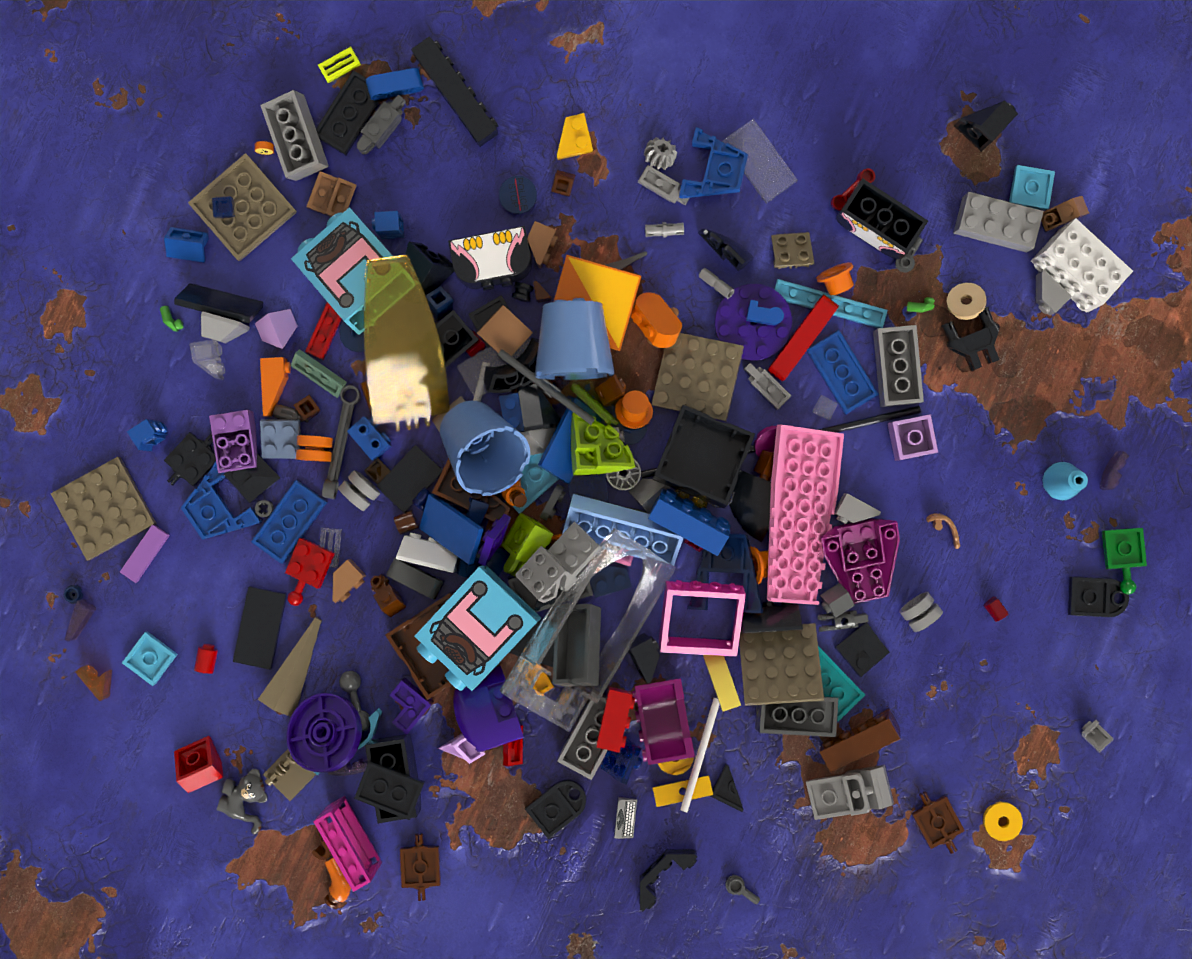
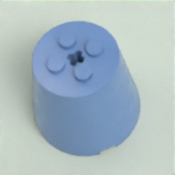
M574 298L573 301L554 300V302L544 304L535 378L554 380L555 376H564V380L606 378L607 374L613 376L614 366L602 303L585 301L584 298Z
M465 401L454 406L444 416L440 426V436L456 479L464 490L471 494L478 493L482 496H490L507 490L522 477V471L525 465L529 464L530 460L528 441L521 432L488 405L480 401Z

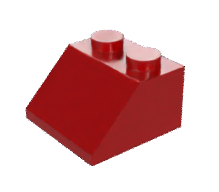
M210 736L174 751L176 782L187 793L223 778L222 762Z

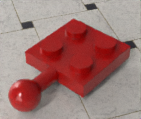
M299 538L285 571L286 574L298 579L295 590L288 595V602L291 605L298 606L302 603V591L306 583L317 589L321 588L334 557V552L304 538Z

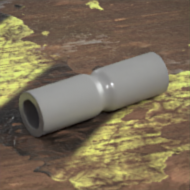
M707 268L702 269L699 273V278L711 287H714L716 291L727 299L734 294L732 287L720 280Z

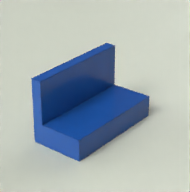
M170 227L164 237L166 256L205 262L204 247L209 240L208 233Z

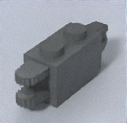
M397 95L392 102L388 101L386 103L384 101L360 131L362 137L357 143V149L361 154H368L375 146L380 149L400 124L403 113L401 109L406 103L401 96Z

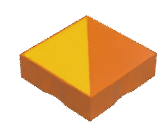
M566 255L554 300L573 301L574 298H584L585 301L602 303L610 348L620 351L642 276Z

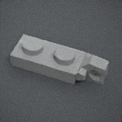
M647 165L638 180L639 184L674 204L678 201L686 205L689 198H679L681 186L678 182Z
M751 363L744 368L750 376L748 378L751 382L750 384L777 410L791 397L765 369L761 367L756 369Z

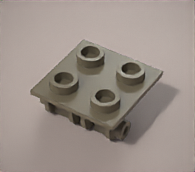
M809 232L771 235L775 258L773 261L774 268L780 269L789 266V269H791L792 266L795 268L809 267V265L814 264Z
M289 749L263 774L267 778L265 780L266 784L269 786L273 784L289 801L316 775L313 771L299 766L292 758Z

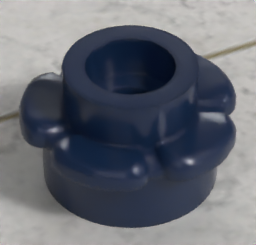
M78 585L68 586L63 594L64 599L71 604L81 601L83 598L81 587Z

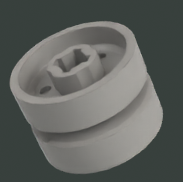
M634 459L635 467L627 469L625 477L620 475V471L606 473L608 483L613 488L622 491L635 487L641 477L639 463Z
M356 470L348 476L351 483L344 480L338 487L339 491L362 511H365L371 504L367 497L375 500L381 494L366 477Z
M929 592L916 596L899 611L905 620H909L908 624L914 632L921 631L930 626L943 614L937 603L933 604L934 599Z

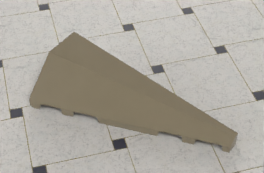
M318 617L314 618L258 698L260 702L272 710L290 717L298 706L310 666L312 652L322 622Z

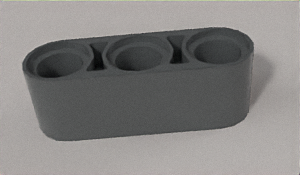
M394 557L386 573L388 577L434 600L444 583L442 580L417 567L396 559V557Z

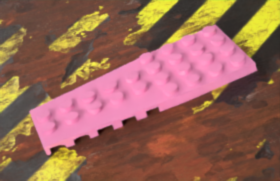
M777 425L770 495L768 601L819 604V601H816L818 589H822L823 582H820L821 570H825L826 563H823L824 555L821 536L832 529V525L829 523L831 515L835 513L844 439V434Z

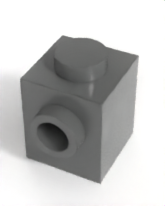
M840 583L820 595L823 601L821 604L827 614L830 612L835 618L855 606L849 592Z

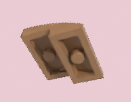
M319 171L306 208L330 217L337 213H343L350 205L356 184Z
M504 305L477 332L497 353L503 349L511 356L533 333Z

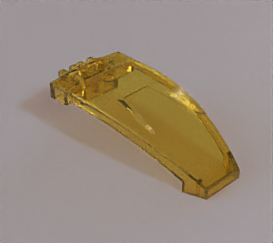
M408 255L368 260L364 276V355L373 424L394 422L397 432L400 431L399 421L406 420L405 425L407 430L411 429L410 419H413L414 427L419 428L418 418L425 417L426 427L430 426L429 416L447 413L450 410L444 358L430 307Z

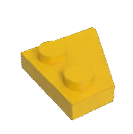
M585 114L566 117L557 152V160L593 152Z

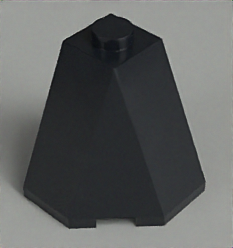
M1002 101L962 117L954 127L982 152L1018 113L1012 104Z
M411 241L407 244L403 268L417 284L403 298L409 303H423L425 296L437 289L454 272L453 264L444 255L427 250L428 246L422 243Z
M531 382L525 387H518L524 431L557 428L561 419L539 386Z

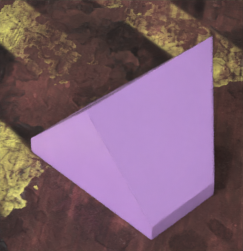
M291 309L268 313L255 323L262 341L281 349L284 348L298 327Z
M463 734L458 735L438 748L466 760L469 764L485 755V751L478 753L475 750L476 747L467 742Z

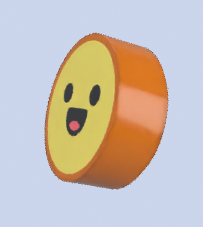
M258 141L255 143L254 151L262 155H271L274 153V145L271 142Z

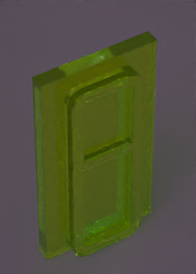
M573 383L570 389L609 425H618L620 423L579 384Z

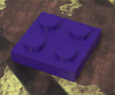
M503 514L500 520L496 519L494 521L492 530H487L483 537L485 543H483L478 552L480 554L478 563L486 566L501 546L511 519L510 516Z

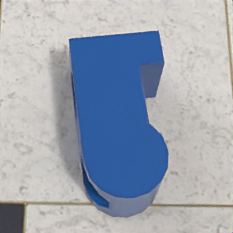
M750 300L746 321L778 325L783 320L784 313L782 309L778 307L771 309L758 307V301Z

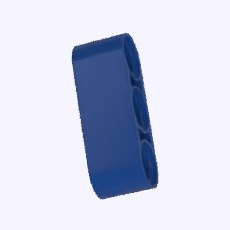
M418 68L373 75L365 80L371 100L417 93L424 89Z

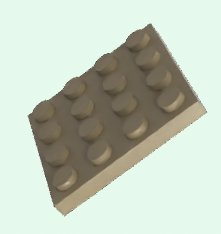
M246 153L188 202L239 262L297 213Z
M680 333L676 343L664 349L652 406L680 412L682 405L705 413L713 419L727 422L744 346Z
M121 457L112 459L51 493L87 561L157 524Z
M815 623L802 624L803 630L743 633L740 631L739 644L745 706L824 701Z

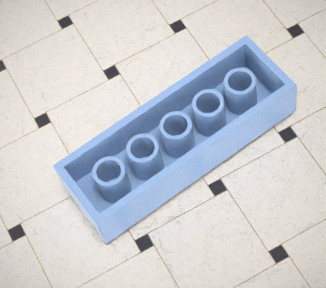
M577 494L572 496L563 529L564 533L575 521L604 549L674 567L683 541V537L648 519L650 514Z

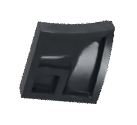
M258 454L257 467L229 471L223 474L248 503H251L280 479L279 475Z
M867 622L835 647L859 677H862L890 653Z

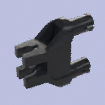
M985 307L983 312L979 314L983 325L982 330L963 338L958 336L953 321L941 326L948 340L946 342L947 348L965 357L971 371L982 367L977 354L981 350L988 364L1000 360L994 346L1000 326L997 322H994L989 307Z

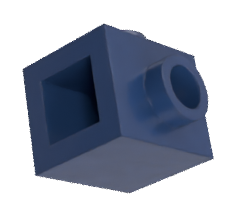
M441 286L425 296L426 307L437 321L453 311V298Z

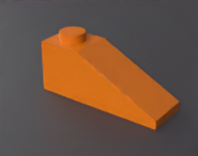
M284 357L260 358L263 416L272 417L274 408L289 378L288 373H291V364Z

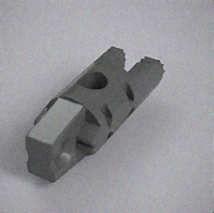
M857 610L846 611L836 618L831 613L817 615L818 620L832 619L833 624L820 626L819 632L856 628L858 623L868 622V615L866 613L857 614ZM842 618H845L844 623H841Z

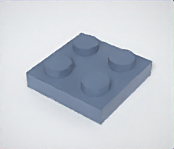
M261 419L262 458L296 459V450L301 449V446L297 445V435H301L300 420Z

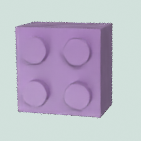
M931 414L887 423L895 461L938 453Z

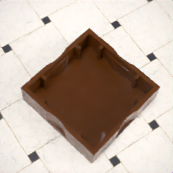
M453 591L385 635L400 659L408 666L412 678L427 700L451 685L445 677L449 669L439 659L434 663L427 661L416 649L421 642L415 635L454 594Z

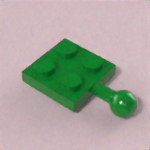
M1143 528L1102 531L1106 569L1122 568L1123 581L1120 584V589L1124 594H1132L1136 590V583L1131 579L1130 567L1147 566Z

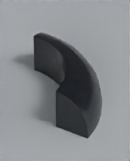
M531 338L528 347L516 358L517 361L533 373L536 370L539 339ZM510 364L496 367L486 366L484 385L487 392H511L512 389L520 386L525 387L532 382Z

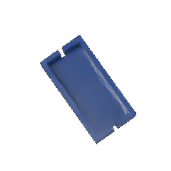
M663 488L652 506L648 519L718 556L730 535L731 525L723 517L717 518L712 515L710 510L704 507L699 508L695 506V503L690 499L680 498L675 491Z

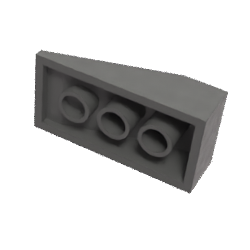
M824 696V701L756 705L755 729L759 733L836 737L838 698Z

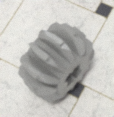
M655 137L647 143L644 150L645 162H650V167L655 166L657 170L660 168L666 170L674 164L677 157L676 145H671V140L665 141L664 137L661 139Z

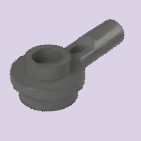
M917 238L907 255L902 259H896L895 266L900 272L907 273L914 268L915 260L913 256L923 241L921 238Z
M732 875L727 878L725 887L730 894H742L755 905L759 903L760 898L745 888L744 881L740 876Z

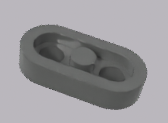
M557 484L540 515L541 519L547 521L550 518L552 520L557 510L554 506L557 501L561 503L566 494L563 491L565 487Z

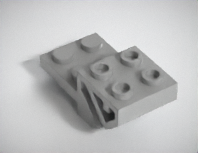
M574 521L549 550L540 546L515 576L539 601L545 603L556 598L558 588L562 591L569 590L578 580L576 577L578 573L602 547Z
M885 764L806 781L815 820L849 814L851 816L865 814L870 809H882L894 804Z

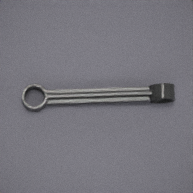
M352 385L345 386L340 392L343 407L328 476L322 490V497L335 499L337 496L338 479L348 438L347 430L350 428L354 405L358 404L361 400V392ZM349 389H354L357 392V398L353 402H348L344 398L345 392Z

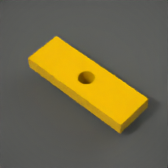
M709 775L697 779L692 799L713 795ZM689 780L653 787L656 806L660 807L683 802L684 795L679 793V789L682 787L687 788Z

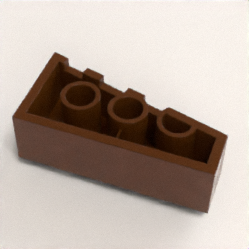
M448 458L432 491L433 494L466 510H469L470 497L487 502L489 507L484 518L492 522L496 519L500 520L503 514L509 516L511 508L495 495L482 496L481 494H471L464 490L457 481Z
M888 708L851 730L842 732L833 740L828 739L821 744L822 746H820L819 752L830 772H833L900 740V727Z

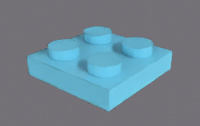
M1021 165L1015 166L1009 202L1034 209L1048 210L1055 171Z
M147 631L142 635L122 664L154 686L178 654Z

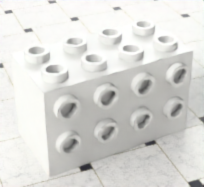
M1076 218L1060 228L1031 260L1038 271L1046 270L1072 296L1071 299L1076 303L1077 307L1086 313L1103 305L1133 272L1131 268Z

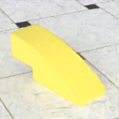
M703 655L721 710L726 711L741 706L724 656Z

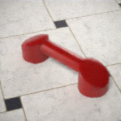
M870 168L860 171L857 180L845 192L831 199L832 208L840 211L861 179L863 178L872 183L875 180V172Z

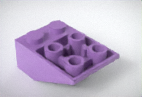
M243 410L209 416L218 473L257 467L254 412Z

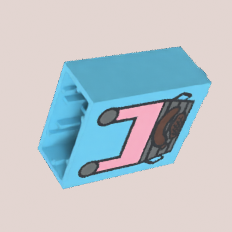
M350 207L343 213L333 215L328 220L326 228L315 238H309L302 242L298 248V253L291 258L343 321L358 335L417 284Z
M482 565L476 569L415 635L421 642L416 649L430 663H434L439 659L449 669L445 677L455 688L462 691L467 686L473 691L541 617L487 565Z

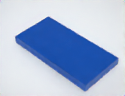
M840 330L835 331L807 349V354L845 415L879 395Z
M571 398L573 403L591 416L596 417V421L601 422L603 417L577 398ZM566 408L538 463V466L566 484H570L574 476L571 457V421L573 412Z
M295 480L251 542L279 563L284 564L295 549L299 538L305 535L328 502L304 484Z
M428 494L419 529L467 564H474L484 528L436 495Z

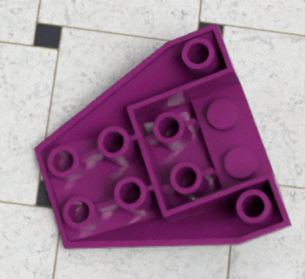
M867 519L835 526L821 536L823 555L838 582L849 592L854 604L889 597L900 542L897 521Z

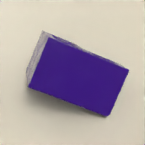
M405 677L389 695L404 707L392 723L405 734H408L434 702L431 698L427 700L422 691Z

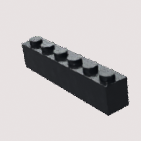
M429 36L411 49L413 56L473 139L481 147L498 135L497 127L499 126L493 117L489 118L485 113L487 109L481 101L479 103L474 98L476 94L470 86L466 87L463 83L465 79L460 71L455 72L452 68L454 64L449 56L444 57L441 52L443 49L437 40L433 41Z

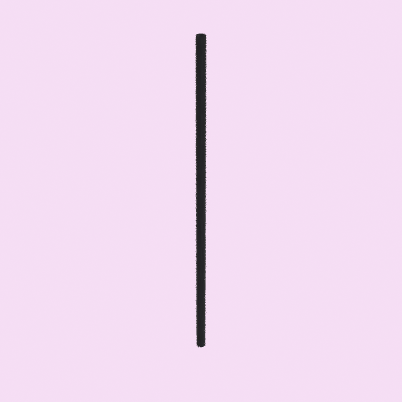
M920 406L910 407L817 430L838 433L921 413ZM754 445L750 446L748 454L755 452ZM657 468L641 471L642 479L654 476Z

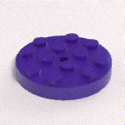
M746 284L735 288L734 294L729 299L723 298L715 315V332L718 340L744 346L741 360L760 361L776 354L787 342L792 329V315L786 300L776 290L762 284ZM750 300L758 301V307L769 309L778 307L782 309L784 313L783 320L778 325L757 323L755 326H752L749 321H746Z
M329 693L316 694L305 699L293 712L287 727V746L292 758L302 768L319 773L333 772L345 766L357 752L362 737L361 719L353 704L341 696ZM325 730H327V734L324 737L323 733Z

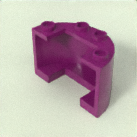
M681 678L635 686V691H632V697L635 698V703L637 702L639 711H635L637 723L641 722L642 730L638 731L640 742L645 744V749L642 750L643 761H648V765L695 757Z

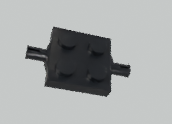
M189 432L164 459L175 472L167 480L168 483L174 486L182 478L192 486H195L216 462L215 453L210 447L213 443L212 433L205 440H201L192 432Z

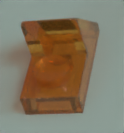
M86 665L80 667L75 672L99 701L110 697L112 670L106 671L98 677V672L92 666Z

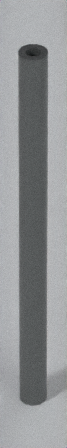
M503 349L499 351L497 355L587 423L591 425L595 421L594 417L543 379L535 378V373Z

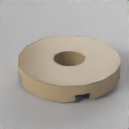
M974 283L958 284L951 289L947 297V306L950 313L958 319L964 320L979 316L985 309L987 302L984 290ZM965 298H969L972 300V302L967 305L962 304L961 301Z

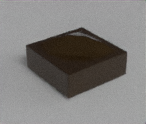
M377 458L364 472L378 485L391 470Z

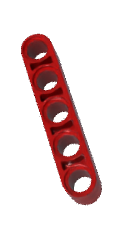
M823 294L767 371L783 382L836 312L839 305Z

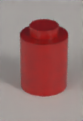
M203 644V647H198L194 671L213 674L218 650L214 649V645Z

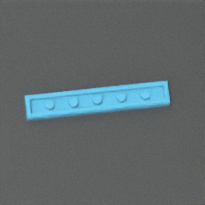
M777 279L774 290L782 295L786 302L812 309L824 294L839 305L833 316L875 328H883L888 311Z

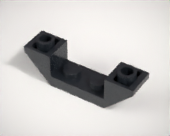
M666 849L639 876V904L642 912L646 908L650 909L656 903V892L648 884L652 885L659 878L658 874L662 870L666 871L670 868L672 860L683 870L687 867H693L698 857L694 849Z

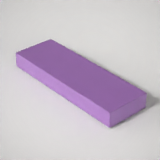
M152 525L120 573L137 583L170 535L156 525Z

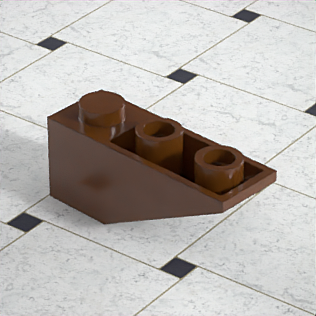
M615 374L594 390L604 407L623 397L626 385L621 377L617 378Z

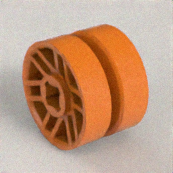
M297 435V445L303 446L305 449L296 450V460L331 462L332 452L325 451L324 448H332L333 438Z

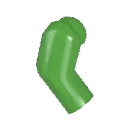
M926 297L924 303L908 302L907 311L922 313L932 310L935 306L934 298Z
M162 306L160 308L163 323L172 331L177 332L179 329L184 328L181 319L175 321L172 318L169 306Z

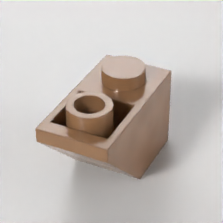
M1079 196L1044 211L1041 221L1045 231H1049L1067 224L1075 218L1083 217L1089 214L1083 196Z
M535 221L527 239L537 266L542 268L543 264L547 265L551 255L548 252L551 247H555L558 237L556 236L555 229Z
M352 559L346 560L333 573V601L335 603L339 601L344 602L351 595L349 592L354 587L358 589L365 582L363 578L367 575Z

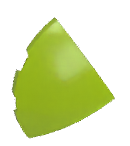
M572 413L571 457L573 475L611 473L635 467L634 458L629 446L624 445L619 438V433L609 424L605 426L596 421V417H594L595 421L590 425L577 414Z

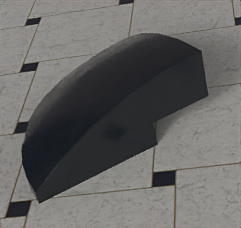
M701 229L698 232L723 261L727 259L737 271L743 269L754 258L745 248L724 235L707 229Z
M739 470L738 479L729 500V506L734 518L737 519L742 529L754 539L762 542L770 524L771 482Z

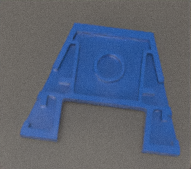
M696 127L692 146L711 150L703 182L683 179L679 198L740 192L748 154L728 143L725 144L717 140L713 135L711 137L704 133L702 129Z
M216 462L181 507V510L202 540L262 522L252 507L236 518L233 516L214 488L215 484L225 478L223 475L225 472L218 473Z

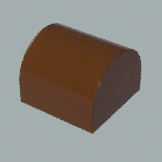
M310 394L293 405L304 422L312 419L321 411Z
M413 510L394 517V522L400 535L419 528Z

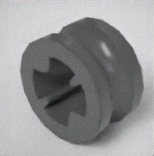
M261 500L255 505V512L260 517H269L274 510V505L268 500ZM262 504L269 506L267 507L268 513H261Z

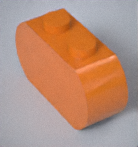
M647 292L637 297L631 312V318L634 323L638 325L652 345L660 348L673 346L682 329V322L660 295Z

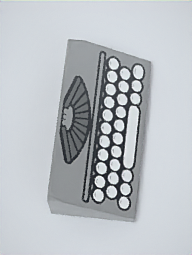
M618 797L614 838H633L637 799Z

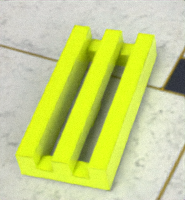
M349 47L318 64L326 81L330 83L361 66L353 49ZM349 54L352 55L351 57H349V58H347V59H345V60H343V61H340L339 63L335 64L333 67H331V68H329V69H327V70L324 69V68L330 66L331 64H333V63L339 61L340 59H342V58L348 56Z

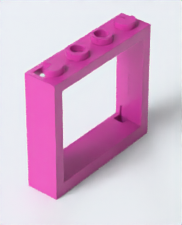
M680 580L666 581L659 635L660 652L737 656L746 596L743 585H735L734 583L727 585L718 582L701 583L699 581L682 582ZM673 595L737 599L732 640L668 637Z
M343 796L327 805L313 822L354 892L372 881L382 861L346 797ZM329 817H331L332 822L328 823L327 821ZM375 856L377 862L372 864L371 858Z

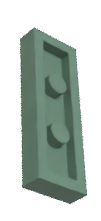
M300 349L295 353L290 366L338 398L341 390L346 385V381Z

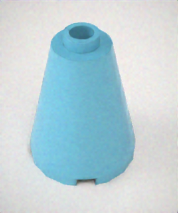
M1067 462L1053 464L1045 471L1043 476L1045 491L1052 498L1058 500L1073 498L1088 483L1086 474Z

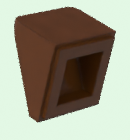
M557 170L551 192L570 197L576 175Z
M534 281L536 301L540 303L552 300L544 288L537 281Z

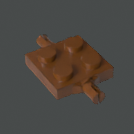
M926 791L920 793L919 796L924 805L911 814L929 848L933 849L938 845L946 844L950 854L954 853L953 850L956 852L957 848L952 840L965 830L948 798L944 795L937 800L931 801Z
M423 833L415 834L414 846L400 848L402 888L418 889V901H421V899L425 901V889L441 885L439 846L423 845Z

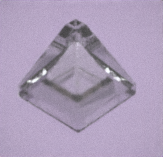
M820 395L813 413L830 420L838 403Z

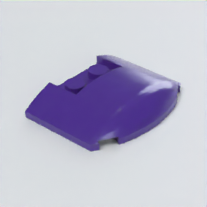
M501 666L495 667L473 691L467 686L462 691L455 688L453 703L458 726L467 742L476 747L475 750L478 753L524 738Z

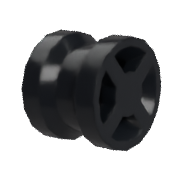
M515 282L514 286L516 289L511 297L519 301L530 302V292L533 291L534 287L525 283Z

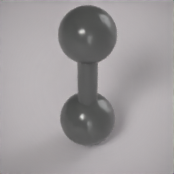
M346 671L340 676L339 685L342 690L349 692L351 703L359 713L362 732L370 727V715L366 711L361 710L356 691L361 685V678L355 671Z

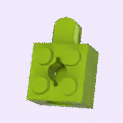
M520 512L501 545L510 553L504 565V572L515 576L540 546L546 548L550 544L553 533L539 521Z

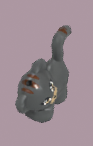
M252 769L246 776L240 779L238 786H235L233 779H226L222 793L226 795H222L217 811L223 812L233 819L253 822L254 826L251 829V833L257 834L261 829L262 822L256 815L245 814L243 801L264 803L268 800V796L265 793L260 771Z

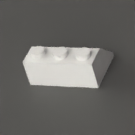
M410 532V535L403 537L396 559L454 573L457 570L459 557L433 538L429 537L428 540L421 539L420 534Z

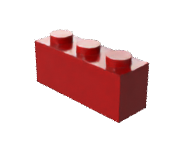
M609 687L596 743L597 748L620 753V748L625 747L627 736L623 735L625 728L629 729L631 717H628L629 709L633 710L635 703L632 692Z

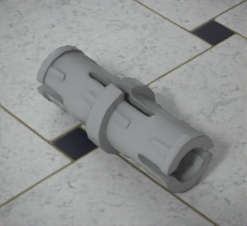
M662 222V224L645 225L646 237L663 236V238L671 235H684V223L666 224V222Z

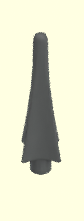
M644 251L635 256L605 264V266L623 270L646 256L647 252Z

